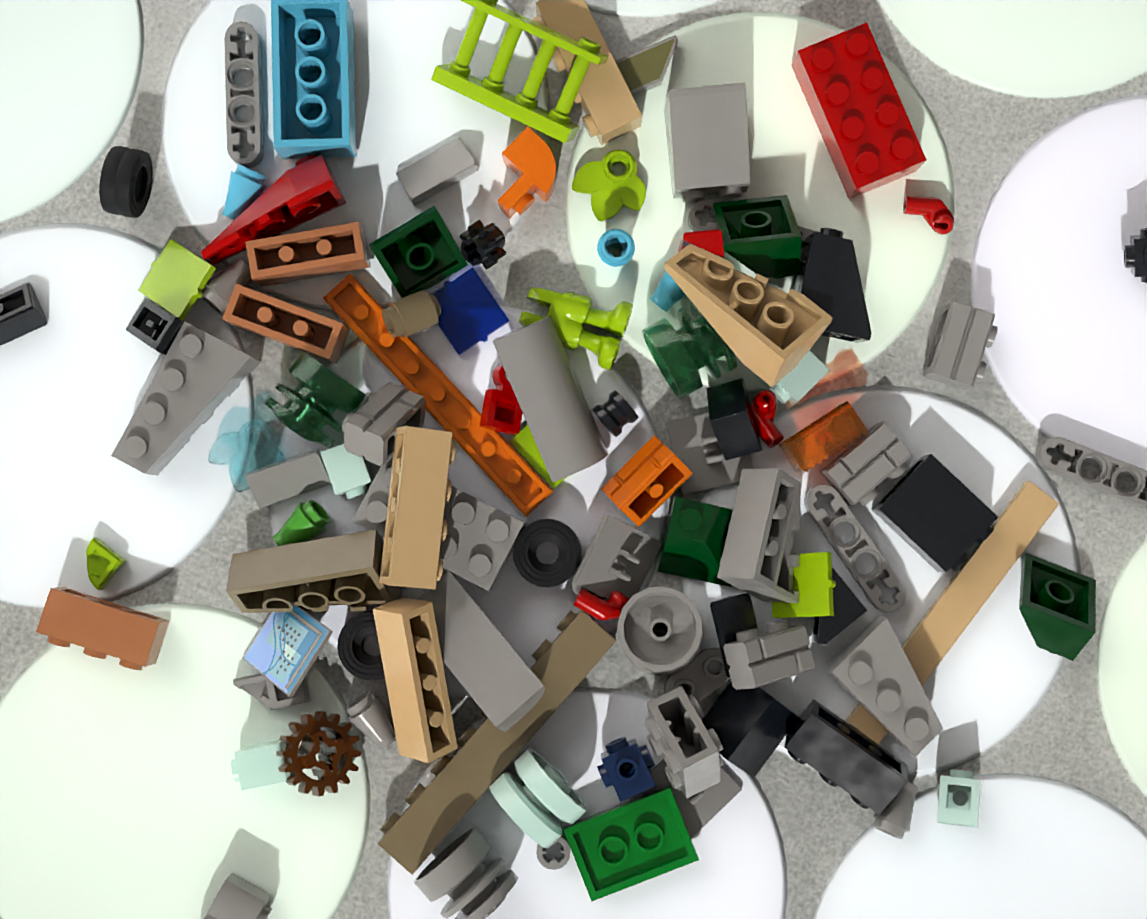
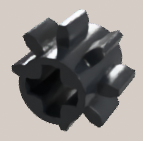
M477 220L459 236L463 240L460 246L461 254L473 267L482 263L483 267L487 270L498 263V260L507 253L503 249L505 236L493 222L484 227L481 220Z

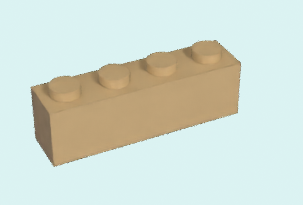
M540 0L536 2L537 17L533 18V21L576 41H579L580 37L590 39L601 45L600 52L608 55V59L604 64L597 65L590 62L574 101V105L581 104L586 114L582 117V121L591 138L597 136L602 146L641 127L643 116L585 0ZM556 46L551 60L558 72L564 70L568 78L577 55Z
M411 426L396 427L379 580L381 584L436 590V581H440L443 573V560L439 558L440 544L444 542L447 535V520L443 519L445 503H448L452 490L451 481L447 480L449 464L453 463L456 453V445L452 441L453 432Z
M402 597L374 608V620L399 755L430 763L458 749L433 603Z

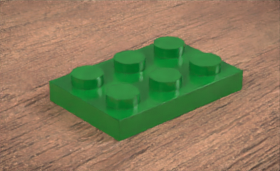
M670 785L576 821L573 824L566 825L563 829L591 902L699 860Z

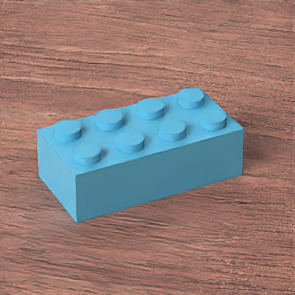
M271 0L274 149L282 159H301L308 155H315L317 157L321 154L324 158L357 157L353 10L349 0Z

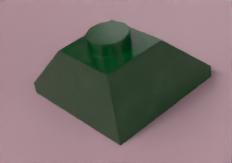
M787 195L713 203V213L718 229L722 230L723 248L726 253L755 274L766 278L780 279L786 276L800 275L801 233Z
M678 497L672 498L657 572L732 587L731 584L719 579L717 576L733 510Z
M1025 552L1022 556L1019 610L1037 647L1072 661L1077 657L1096 633V580Z

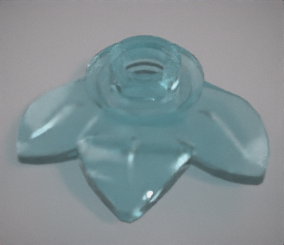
M251 420L246 422L239 432H229L221 435L213 444L208 461L219 465L229 464L231 482L237 492H242L250 488L245 477L247 472L282 461L285 457L275 446L276 435L272 426L263 420ZM259 431L264 435V442L261 445H253L250 442L249 437L252 432Z

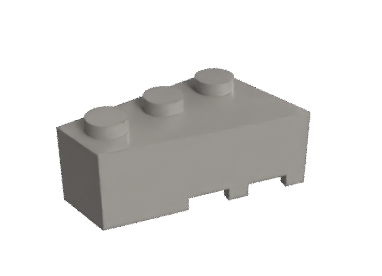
M779 468L742 469L732 516L728 525L725 546L720 560L717 576L719 579L761 601L799 603V591H793V567H799L800 555H793L794 530L800 531L801 482Z
M878 615L825 668L914 756H917L943 730L887 617Z

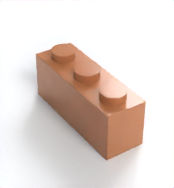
M359 222L245 242L251 279L261 287L371 267L365 231Z
M235 284L222 318L232 326L336 365L350 331L341 322L239 284Z
M66 587L50 588L36 632L47 635V642L51 644L70 647L72 643L84 647L83 653L88 656L105 659L106 655L119 658V665L123 667L142 670L143 666L156 664L170 620Z

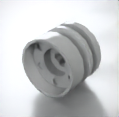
M473 827L433 859L416 877L414 884L430 902H434L446 894L450 897L440 913L445 919L454 915L459 910L461 911L454 919H485L505 900L508 892L516 884L518 876L513 870H508L495 878L504 868L506 862L503 858H498L486 866L482 861L490 852L492 845L476 827Z

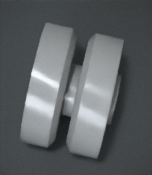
M666 586L649 587L633 595L622 608L617 623L618 639L629 661L642 672L654 676L675 675L688 668L699 655L703 642L702 619L694 602L681 591ZM663 625L667 626L668 632L664 637L655 636L653 632L654 627L661 629Z

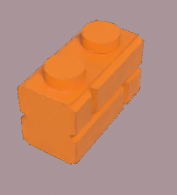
M654 435L601 490L625 515L640 527L693 473Z

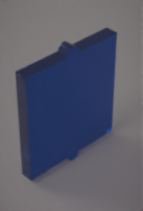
M473 267L452 282L445 281L444 287L433 294L441 308V315L438 316V326L459 356L480 341L487 342L489 335L510 322Z

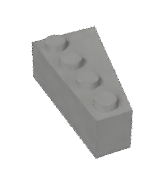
M184 321L111 456L144 474L158 476L190 441V437L195 431L211 418L215 409L227 396L230 397L240 386L238 384L261 362Z

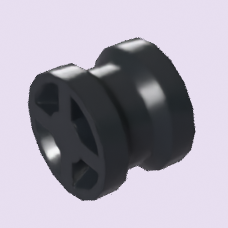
M616 390L609 394V399L603 405L597 404L592 409L596 417L614 437L622 433L624 425L634 423L639 418L633 408Z

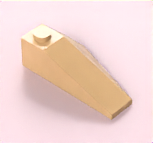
M690 243L666 261L664 269L739 360L768 385L773 387L799 364L829 326L833 318L802 293L791 288L789 293H786L767 284L768 278L756 274L755 278L735 270L731 261Z

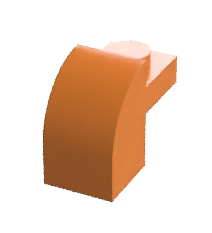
M527 126L502 152L503 162L520 177L497 200L499 209L509 219L516 212L522 215L535 201L533 197L535 193L547 202L556 185L554 155L549 146Z

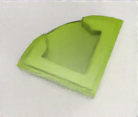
M93 537L87 547L88 578L98 591L103 590L126 560L97 537Z

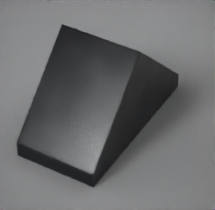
M145 298L125 330L166 356L184 321Z
M740 378L706 388L710 424L725 460L728 461L763 451L744 379Z
M832 568V580L836 582V586L833 588L834 616L814 617L812 641L817 644L826 645L867 611L834 568Z

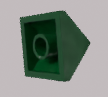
M435 206L369 244L401 298L421 290H427L468 265Z

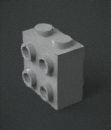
M680 686L647 702L649 718L644 720L649 732L647 739L654 754L657 757L663 755L667 767L664 768L672 787L674 789L680 787L687 799L721 782L720 767L724 764L719 751L723 750V747L714 729L707 730L701 720L704 714L697 699L694 696L688 698L683 687Z

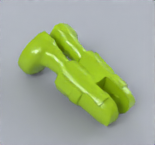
M531 287L526 298L542 306L549 307L547 317L551 315L564 348L574 351L579 345L583 346L598 357V364L601 368L611 371L621 346V340L591 333L584 330L583 325L588 323L605 329L614 335L624 337L633 304L623 301L615 309L604 311L592 308L591 298L575 294L574 292L559 293L543 288ZM522 311L519 323L522 326H526L544 317Z

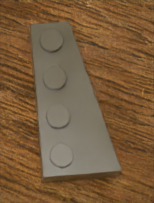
M370 530L232 554L226 592L242 613L292 612L293 606H302L313 612H328V605H350L351 611H367V605H384L399 599L401 587L379 583L384 542L377 530Z

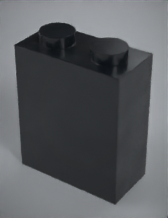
M932 454L922 456L872 509L876 515L937 572H947L949 569L952 572L956 571L968 558L965 552L975 542L980 544L991 535L994 530L991 524L998 518L990 508Z

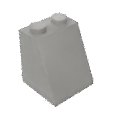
M745 82L668 90L664 118L673 199L682 198L684 203H693L704 200L706 195L719 194L720 199H733L742 196L741 192H746L750 185Z

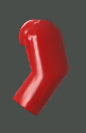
M905 196L903 214L922 215L932 230L941 235L948 234L953 230L954 217L941 199Z
M762 390L754 397L751 408L759 436L768 448H773L784 439V436L773 423L777 407L776 396L769 390Z

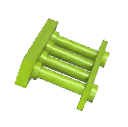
M461 0L475 7L455 61H450V64L437 65L431 80L565 144L574 140L579 125L570 122L572 116L569 113L590 62L600 65L606 63L608 55L600 52L601 45L584 37H580L579 41H576L497 4L498 0ZM490 14L509 24L488 77L484 76L483 80L470 74L471 68H469V64L487 17ZM522 30L543 40L522 93L517 92L515 96L503 90L505 85L502 81ZM556 46L577 56L556 108H551L549 112L538 107V100L535 98Z

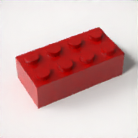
M867 22L797 51L791 64L848 199L914 173L925 163L927 159Z

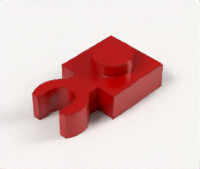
M503 365L496 366L492 374L496 389L492 388L485 391L479 427L516 435L520 433L523 412L510 382L506 379Z

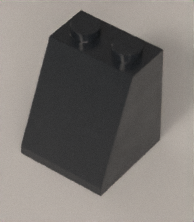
M821 228L820 232H813L803 243L800 275H796L793 290L805 295L833 318L829 326L821 334L822 336L854 343L870 341L872 332L853 240L843 238L844 232Z

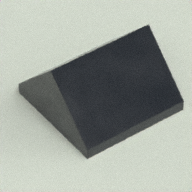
M730 681L701 720L707 730L713 728L718 735L723 750L719 751V753L726 760L754 778L799 717L762 688L736 690Z

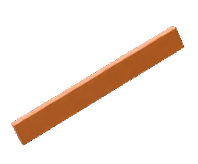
M351 273L323 297L326 303L408 391L424 397V400H426L425 409L446 431L453 432L452 438L526 517L554 492L498 431L479 427L481 413L409 336L406 338L401 336L393 338L389 334L382 317L383 308Z

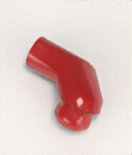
M582 588L573 605L596 619L610 620L620 617L622 608L629 601V598L619 591H613L608 600H602Z

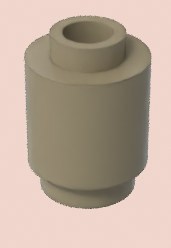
M425 290L390 302L389 307L382 310L384 324L393 338L398 336L406 338L438 324V316L441 315V308L437 298L433 294L429 295Z

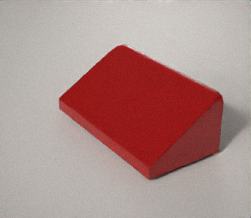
M722 230L693 231L683 234L678 252L691 243L724 258Z

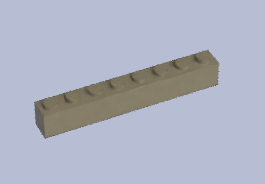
M571 610L557 625L556 628L561 633L552 643L545 639L531 655L536 661L530 669L545 686V692L538 703L506 733L497 729L482 711L481 714L486 719L477 729L470 725L456 741L460 746L459 750L452 758L444 755L430 771L435 775L426 787L419 783L405 799L410 806L403 814L399 816L394 812L379 829L384 835L378 842V845L410 874H414L616 642V638L586 612L580 610L576 615Z

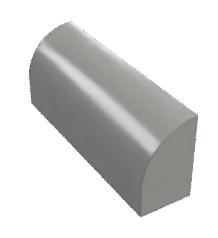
M551 315L495 338L493 344L552 483L582 471L607 457L609 453Z
M448 571L441 577L440 581L436 582V590L428 589L417 599L433 603L442 661L493 725L506 733L538 703L545 692V686L451 572Z

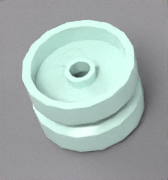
M528 748L514 762L515 769L521 779L511 773L504 772L489 788L492 795L509 817L532 840L543 848L548 849L562 835L561 825L556 817L563 822L573 824L587 811V807L566 778L535 750Z

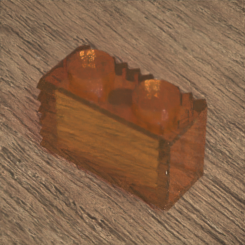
M846 401L780 443L779 447L794 471L798 474H804L810 469L815 468L816 465L821 464L822 461L828 460V457L834 456V453L840 452L841 449L852 444L853 441L866 435L867 429L851 404Z

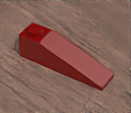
M321 154L317 157L315 155H308L299 159L295 163L296 167L287 170L201 251L203 259L214 266L246 251V241L278 236L346 204V200L323 155Z

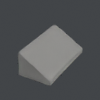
M459 137L396 172V175L415 206L478 171V166Z
M319 448L249 471L245 475L259 508L331 484Z

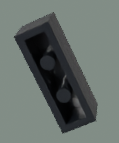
M814 699L786 735L784 748L787 749L789 755L795 761L803 765L807 763L819 772V775L826 783L834 787H841L850 794L853 801L864 809L871 808L879 815L908 782L907 764Z

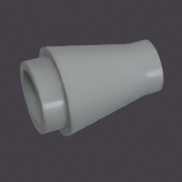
M237 259L233 265L207 282L202 295L204 301L218 313L224 315L235 284L246 287L251 279L250 267L241 259Z
M367 691L346 707L350 715L348 720L372 740L379 750L386 748L396 740L395 731L379 696L375 697L371 691Z
M907 782L880 815L875 812L873 816L876 820L873 827L888 835L902 839L905 831H910L915 795L918 787Z

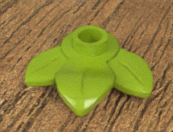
M612 150L603 157L602 161L586 163L579 169L572 182V190L574 192L591 194L592 211L600 222L614 217L623 205L633 211H640L646 198L645 184L636 175V160L632 154L625 150ZM615 164H622L626 171L622 175H616L612 172L611 168Z

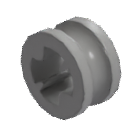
M563 834L552 844L555 845L557 842L562 844L563 847L560 848V853H563V856L561 858L552 856L548 859L544 855L547 853V849L537 844V859L547 869H560L570 859L571 848L566 836Z

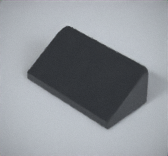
M30 282L0 295V346L47 324L44 311Z
M748 593L724 597L710 603L728 678H730V666L727 664L723 647L727 643L737 641L736 633L758 628L751 596Z

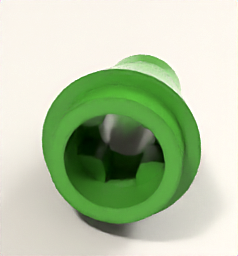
M310 499L306 503L301 502L279 532L273 536V539L277 546L306 542L325 532L326 525L330 523V518L323 507L316 501Z

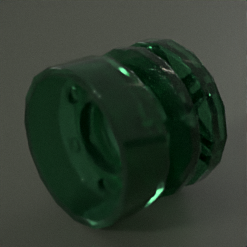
M692 302L690 303V309L693 318L684 308L676 312L680 329L676 330L668 320L663 318L642 330L644 340L656 365L672 391L680 400L703 387L699 373L701 368L716 380L721 377L717 362L728 373L738 367L734 352Z
M301 350L287 369L289 374L299 383L297 387L293 389L284 384L277 383L275 388L288 397L287 401L283 404L269 395L264 404L274 412L282 424L304 439L332 448L336 440L323 431L324 427L329 425L342 433V424L333 416L336 410L346 414L352 411L356 413L367 398V395Z

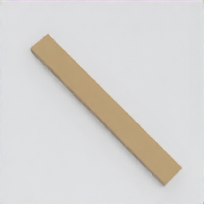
M1025 481L993 523L992 527L994 530L991 535L975 547L902 644V648L922 686L1059 505L1057 501L1032 482ZM860 703L856 705L846 719L847 722L878 745L888 733Z

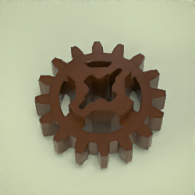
M316 711L314 718L311 714H302V725L297 722H290L288 726L292 734L290 736H280L279 739L286 744L285 750L276 751V756L285 757L286 763L282 764L278 769L279 772H290L286 783L293 786L299 784V793L308 794L312 791L313 796H323L326 790L328 793L335 794L338 792L337 782L348 785L350 779L346 775L347 772L358 771L359 767L352 763L353 757L361 756L362 751L353 750L352 744L359 740V736L348 735L352 724L350 722L339 724V714H330L327 717L326 711ZM320 727L328 729L336 737L328 738L326 732L321 731ZM320 747H322L323 752L318 755L319 760H317L316 754L320 752ZM311 769L313 776H317L318 780L308 777L302 770Z

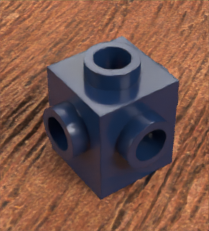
M624 736L605 745L607 751L601 753L603 764L597 766L606 788L613 785L620 802L656 786L649 768L655 766V763L646 744L639 747L635 738L627 741ZM625 762L632 764V767L627 770L620 768Z

